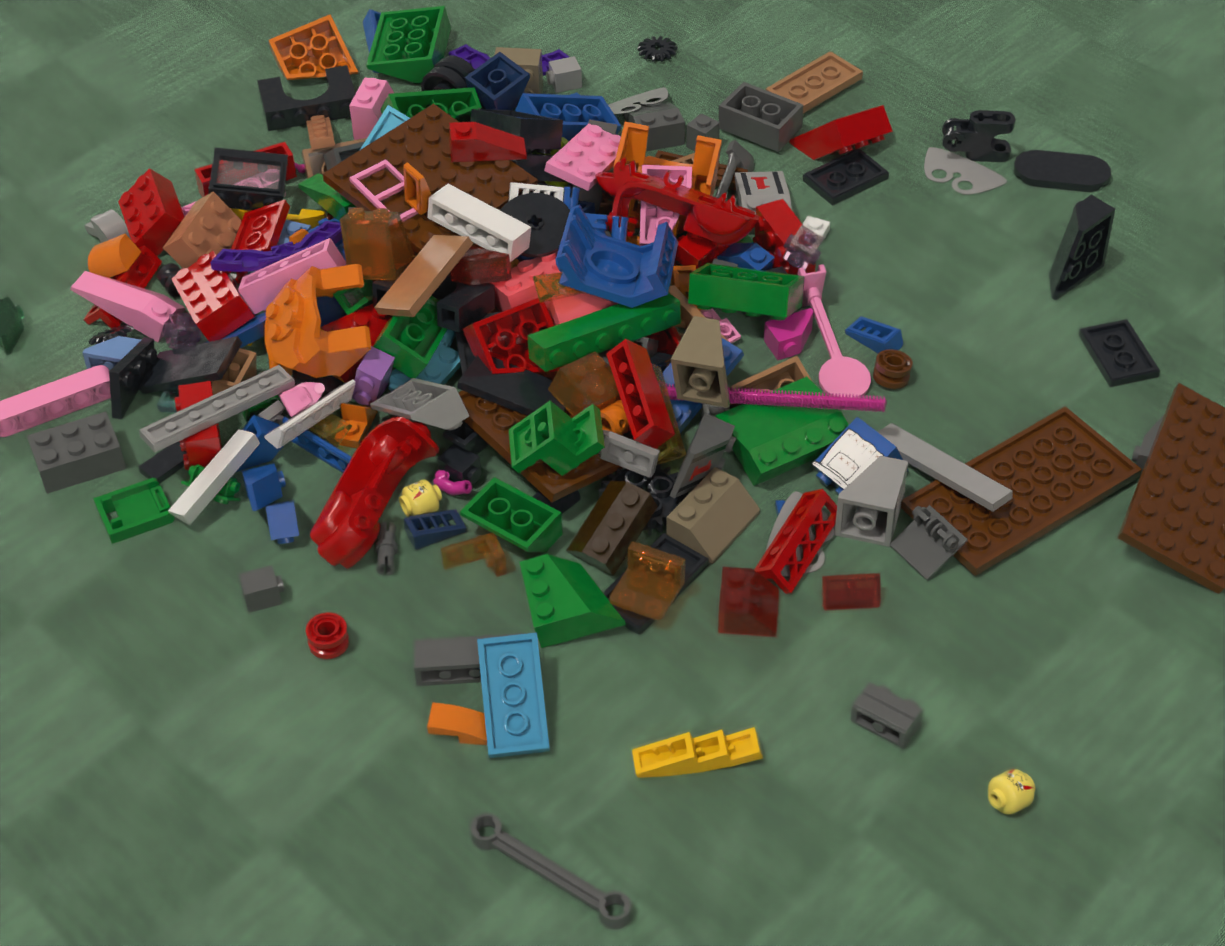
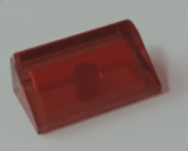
M880 573L822 576L821 600L823 610L879 608L881 604Z

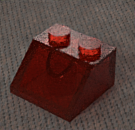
M723 566L718 633L776 637L779 588L752 568Z

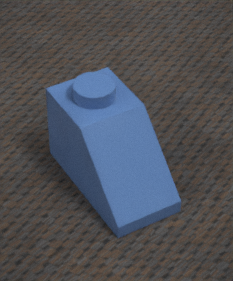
M117 336L84 349L82 353L87 369L98 365H105L111 370L141 340Z

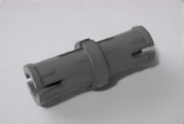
M386 521L380 523L379 541L376 543L375 552L378 555L377 573L384 575V566H386V576H389L395 571L394 556L397 554L398 545L395 542L396 525L389 522V531H387Z

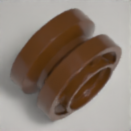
M888 349L881 351L876 356L873 378L883 387L890 389L903 388L909 382L913 361L909 355L899 350Z

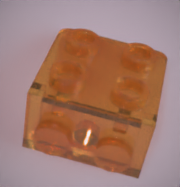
M632 541L628 547L627 570L611 593L610 603L655 620L663 619L684 585L686 559Z

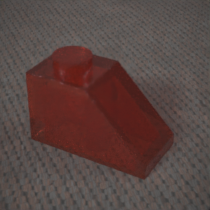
M474 246L468 249L451 271V281L468 285L512 279L509 254Z

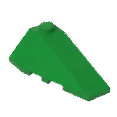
M318 173L298 184L304 193L339 222L348 224L349 227L348 207L356 206L325 183L322 174Z

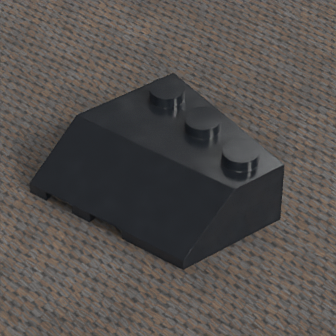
M1092 194L1083 201L1077 202L1074 206L1073 213L1049 272L1051 297L1055 301L1104 267L1115 208Z

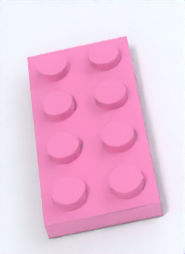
M588 124L546 162L544 171L589 191L597 183L595 175L599 172H608L614 166L621 136L604 131L597 125Z

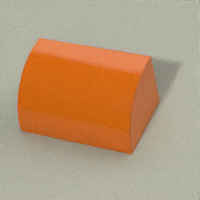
M126 233L95 245L91 249L88 256L89 272L107 278L123 273L130 268L141 251Z

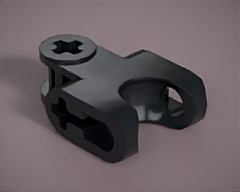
M977 110L970 114V119H949L942 126V133L944 135L942 139L943 146L951 152L964 151L965 156L972 161L1006 162L1011 155L1010 145L1006 140L994 137L1000 134L1011 133L1016 122L1015 116L1007 111Z

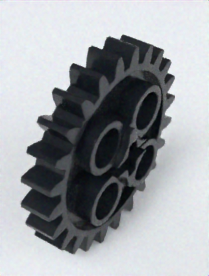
M657 463L655 473L650 478L626 468L625 470L619 468L616 470L615 475H607V481L601 482L602 488L599 489V498L610 481H627L647 491L648 486V492L652 495L658 506L643 529L650 536L652 535V529L663 533V526L667 527V516L685 499L688 492L676 498L670 497L678 472L671 474V467L662 470L661 463Z

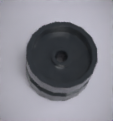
M454 55L445 56L423 77L421 90L467 88L465 77L475 69L470 63Z

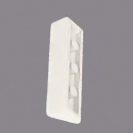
M352 379L334 389L309 408L266 434L264 438L277 449L281 448L339 409L341 403L351 401L356 381Z
M238 429L168 512L190 526L260 444L256 435L252 432Z

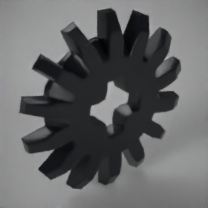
M652 36L651 40L645 38L644 42H640L637 51H640V56L645 55V60L651 59L652 62L660 60L662 62L666 58L671 59L670 54L676 55L675 50H677V46H675L676 43L671 41L670 38L663 40V36H660L658 39Z
M120 325L110 330L107 329L105 332L94 335L89 340V344H99L117 336L126 337L127 333L131 332L134 328L130 325Z

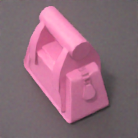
M304 382L278 395L289 416L292 417L315 404L324 392L325 387L322 383Z

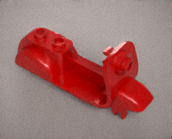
M626 157L615 164L614 173L599 172L595 175L602 189L615 196L613 210L608 216V222H606L611 233L613 216H619V227H621V217L629 218L628 223H638L639 220L636 217L629 216V203L631 199L641 200L686 216L683 230L688 232V236L696 239L707 238L711 240V244L722 248L746 237L760 218L753 210L736 205L734 195L728 201H725L727 198L726 192L717 198L681 185L684 181V176L682 175L679 176L677 183L670 181L671 171L666 172L664 178L636 172L635 160L626 165ZM627 228V236H633L635 232Z
M392 417L376 426L360 443L310 532L311 539L318 545L317 551L319 555L333 566L341 564L343 567L350 569L359 562L376 541L380 532L379 519L405 473L416 463L433 457L438 453L439 447L431 439V432L425 424L411 422L404 417Z

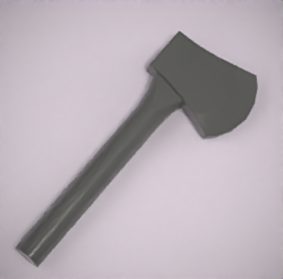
M736 140L731 141L726 150L728 165L715 195L717 198L723 193H727L737 167L747 169L748 172H752L754 169L753 156Z

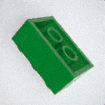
M495 477L460 511L462 517L527 552H547L563 535L562 514L560 511Z

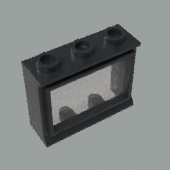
M215 147L209 194L214 192L229 208L255 210L282 201L285 196L288 155Z

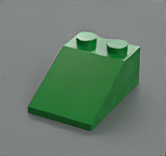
M432 295L414 317L392 315L372 346L395 357L393 367L411 379L416 378L427 366L447 331L446 328L437 326V302L439 300Z

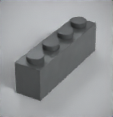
M528 633L414 640L416 686L481 682L477 639Z

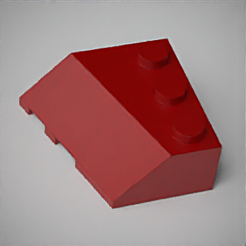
M884 105L833 120L789 141L792 146L815 160L839 152V155L853 150V146H855V149L869 145L868 141L870 140L872 144L885 140L884 135L893 131Z
M542 296L475 322L463 329L475 357L478 355L492 374L524 372L525 369L531 372H545L529 359L528 335L554 326ZM492 357L503 360L505 368H496ZM509 363L518 366V368H510ZM570 364L547 372L571 371L573 369Z

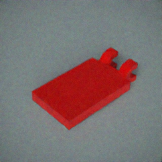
M282 200L244 213L231 250L254 249L267 252L271 251V247L277 246L290 209L287 201ZM248 271L236 272L235 280L237 283H241L242 277L248 275Z

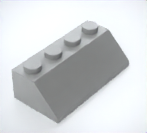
M416 378L411 379L370 404L372 409L446 430H454L463 424L462 420L469 417L456 387Z

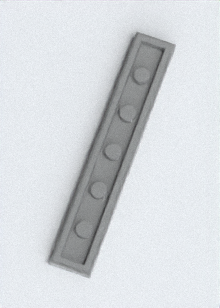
M277 365L140 429V437L154 452H157L295 387V380L280 365Z
M893 423L878 431L879 434L897 447L904 461H908L912 466L993 512L1013 498L1012 490Z

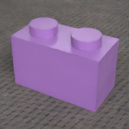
M372 346V349L367 352L357 368L354 380L356 381L352 395V399L356 400L357 403L371 407L370 404L381 398L386 390L395 357Z

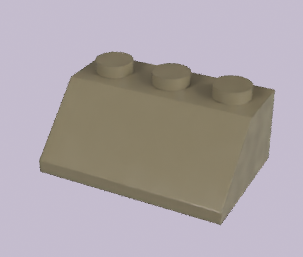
M714 467L667 516V535L709 558V563L713 564L760 514V508L738 478Z

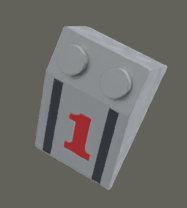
M783 171L735 173L737 203L739 206L753 210L756 214V206L784 199L792 210L790 193ZM755 227L749 233H755Z

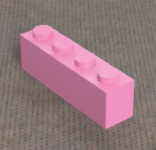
M328 238L242 277L238 291L254 314L261 311L265 312L267 306L291 278L298 280L311 266L318 269L345 266L346 261L332 239Z

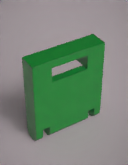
M150 478L93 498L111 544L173 523L175 517L168 512L171 507L156 478ZM116 511L118 517L112 519L110 523L106 514Z

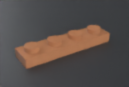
M317 115L311 117V120L306 121L311 150L335 146L329 117L325 118L324 115Z

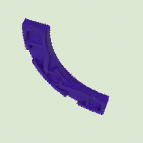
M467 44L448 52V56L460 57L470 63L474 69H477L490 59L487 54L479 52ZM560 49L542 55L543 76L546 75V71H549V61L568 58L569 56Z
M325 221L317 229L305 235L301 242L293 244L291 241L273 246L271 251L267 252L254 249H222L210 262L212 270L232 272L257 271L328 238H331L334 244H336L349 233V227L345 223Z

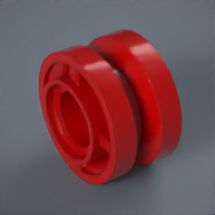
M326 612L314 616L307 623L306 636L308 646L314 656L321 659H333L342 655L347 650L349 635L346 621L342 616Z

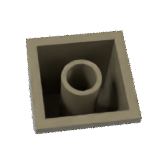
M694 316L671 358L677 399L728 408L730 401L720 322L716 319Z

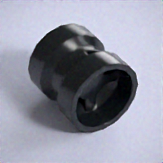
M171 263L164 265L159 270L157 279L171 297L180 298L181 296L171 278L176 276L177 272L181 269L178 265Z

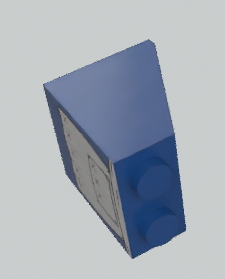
M856 417L812 464L817 471L816 478L826 487L832 485L836 489L835 493L839 496V493L878 457L885 456L903 460L894 444L859 417Z

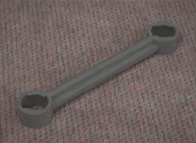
M483 813L472 820L470 824L471 840L478 849L492 850L495 848L597 910L600 922L608 929H622L630 922L631 901L626 894L619 891L604 893L502 831L500 819L493 814ZM486 826L495 828L494 835L490 837L479 836L478 830ZM613 904L621 905L624 907V914L616 917L609 916L606 907Z

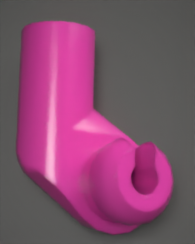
M444 470L435 472L433 484H436L441 491L451 496L469 494L471 492L472 485L470 481L453 482L449 480L450 474Z

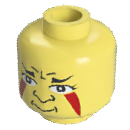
M425 479L404 487L402 496L399 497L400 506L407 517L437 512L439 510V501L442 500L439 487L436 484L432 485Z
M1007 770L993 777L989 782L988 800L994 808L1003 814H1014L1028 807L1034 800L1035 784L1032 778L1021 770Z

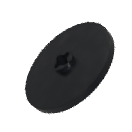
M527 193L511 199L502 207L500 211L531 227L529 248L520 254L521 256L544 257L559 250L570 209L564 202L544 193Z

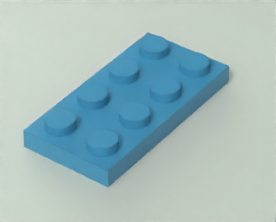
M537 633L477 639L489 758L549 752Z

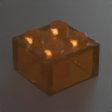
M596 351L559 368L548 389L573 417L592 404L601 410L621 400L611 367Z

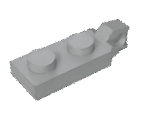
M603 430L605 448L599 452L601 459L649 478L653 476L660 450L614 432Z

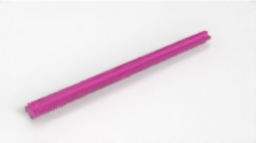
M659 383L663 399L677 400L674 384H672V387L669 384L668 387L666 383V387H664V383L662 386ZM728 387L730 403L734 402L737 404L754 403V405L767 404L770 406L774 404V406H804V408H810L811 406V408L821 407V409L838 408V410L855 409V411L872 410V412H878V410L879 412H885L887 405L885 396H883V399L881 396L880 399L876 396L875 399L873 395V399H871V395L869 398L868 395H866V398H864V395L862 398L859 395L858 398L856 394V398H854L853 394L851 398V394H849V397H847V394L845 397L842 394L841 397L840 393L838 397L837 393L834 397V393H832V396H830V393L828 396L825 393L824 396L822 392V396H820L819 392L817 396V392H815V395H813V392L811 395L808 392L807 395L805 391V395H803L802 391L800 395V391H798V394L796 391L795 394H793V391L790 394V390H788L787 394L785 390V394H783V390L781 393L780 390H778V393H776V390L773 393L772 389L770 393L768 389L767 393L766 389L765 392H763V389L761 392L760 389H758V392H756V389L753 392L752 388L750 392L749 388L748 391H746V388L745 391H743V388L741 391L738 388L737 391L735 387V391H733V387L731 390Z

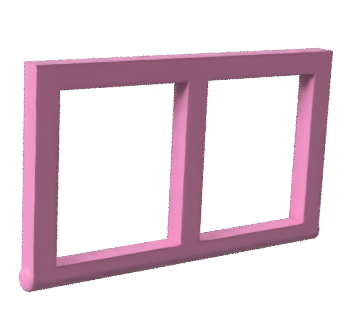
M386 159L350 177V182L394 226L418 214L412 208L395 217L380 202L404 189V176ZM387 168L401 183L374 196L360 180Z

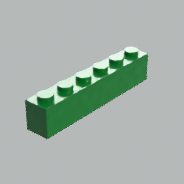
M668 292V295L633 308L616 304L528 335L529 359L547 372L612 349L625 339L634 341L681 324L680 300Z

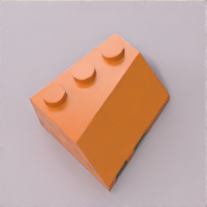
M331 14L268 40L271 52L286 80L326 77L325 69L345 65L348 66L350 74H358V70Z

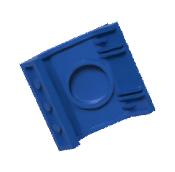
M579 204L570 209L555 259L559 271L562 272L559 284L631 308L668 295L678 241L668 222L658 225L654 242L643 246L600 234L593 229Z

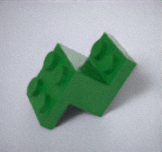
M552 401L538 408L509 429L512 468L520 473L541 459L563 476L593 455L598 454L605 448L600 409L592 404L571 418Z

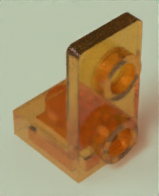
M494 533L480 535L476 538L454 543L440 549L444 570L484 559L486 567H492L496 578L507 574L506 557Z

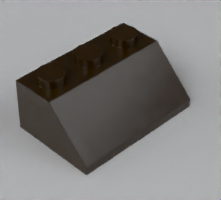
M610 481L566 551L614 576L658 507L652 495L627 481Z

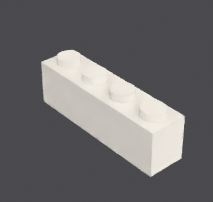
M447 184L429 197L427 218L461 236H469L472 242L511 262L529 248L531 227L460 189Z

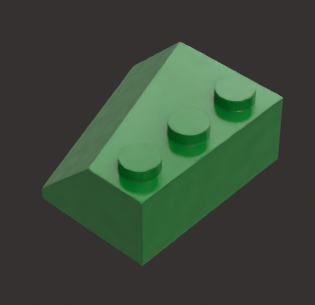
M549 554L520 561L532 622L541 648L626 625L624 619L580 563Z

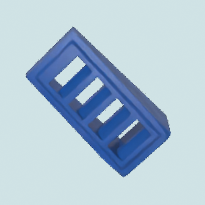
M862 316L845 329L846 335L876 353L888 349L899 350L903 346L900 329Z

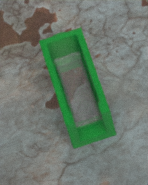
M370 276L363 277L364 286L362 288L356 287L339 290L333 294L347 315L373 304L372 283L374 281Z

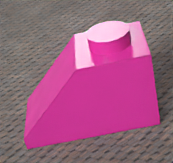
M812 308L793 313L785 320L765 322L764 342L777 361L802 352L812 331Z

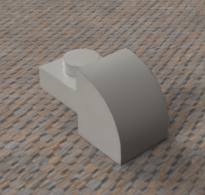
M112 209L92 217L91 222L84 225L87 233L98 237L100 243L125 233L130 238L126 223Z

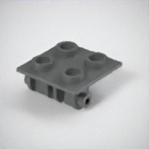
M930 505L927 508L917 506L912 511L914 521L889 544L927 581L968 541L966 537Z

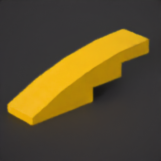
M755 727L726 736L722 729L695 738L692 737L690 732L632 749L635 772L638 778L700 773L732 767L763 758L759 736Z

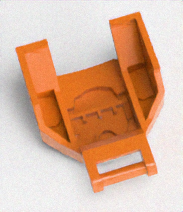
M631 122L624 123L614 166L618 161L626 157V165L635 160L636 172L641 173L642 165L692 167L691 189L713 196L717 182L722 140L697 135L693 164L673 162L652 156L646 157L649 126ZM631 199L629 203V216L636 217L639 220L637 224L629 222L627 228L634 232L636 228L640 229L641 200ZM681 214L672 231L675 237L685 231L683 227L686 216ZM626 236V242L640 246V236Z
M352 264L326 269H318L311 266L298 280L291 278L266 308L264 342L268 353L269 369L280 364L290 376L292 375V370H296L315 378L330 375L340 377L372 349L370 331L367 326L328 332L321 330V317L316 297L322 296L332 298L333 294L339 290L356 287L362 288L364 286L362 265Z

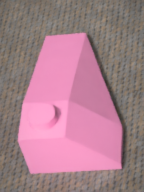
M642 165V173L664 178L666 172L671 171L670 181L677 183L679 176L682 175L684 176V181L681 185L691 188L692 167ZM641 201L640 246L654 242L657 227L662 223L668 222L673 231L680 214Z
M87 271L77 279L70 289L126 324L133 326L134 329L154 339L156 342L162 339L185 311L184 306L164 294Z

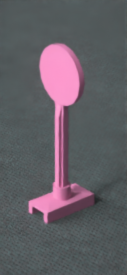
M824 264L818 265L817 272L806 273L804 268H799L798 275L804 276L802 307L811 306L831 358L820 369L818 375L819 385L823 392L827 393V395L830 393V396L834 393L835 397L837 393L838 397L840 393L841 397L842 394H844V397L846 394L847 397L851 394L852 398L854 394V398H856L857 394L858 398L859 395L862 398L868 392L871 384L870 372L860 361L850 357H843L821 302L826 277Z

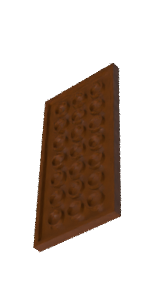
M1178 383L1173 390L1117 539L1217 594H1220L1225 588V407Z
M1064 406L965 463L967 466L1012 490L1013 498L994 512L939 480H935L902 499L901 509L914 520L912 511L917 506L927 508L930 505L968 539L953 556L976 576L1141 476L1142 469Z

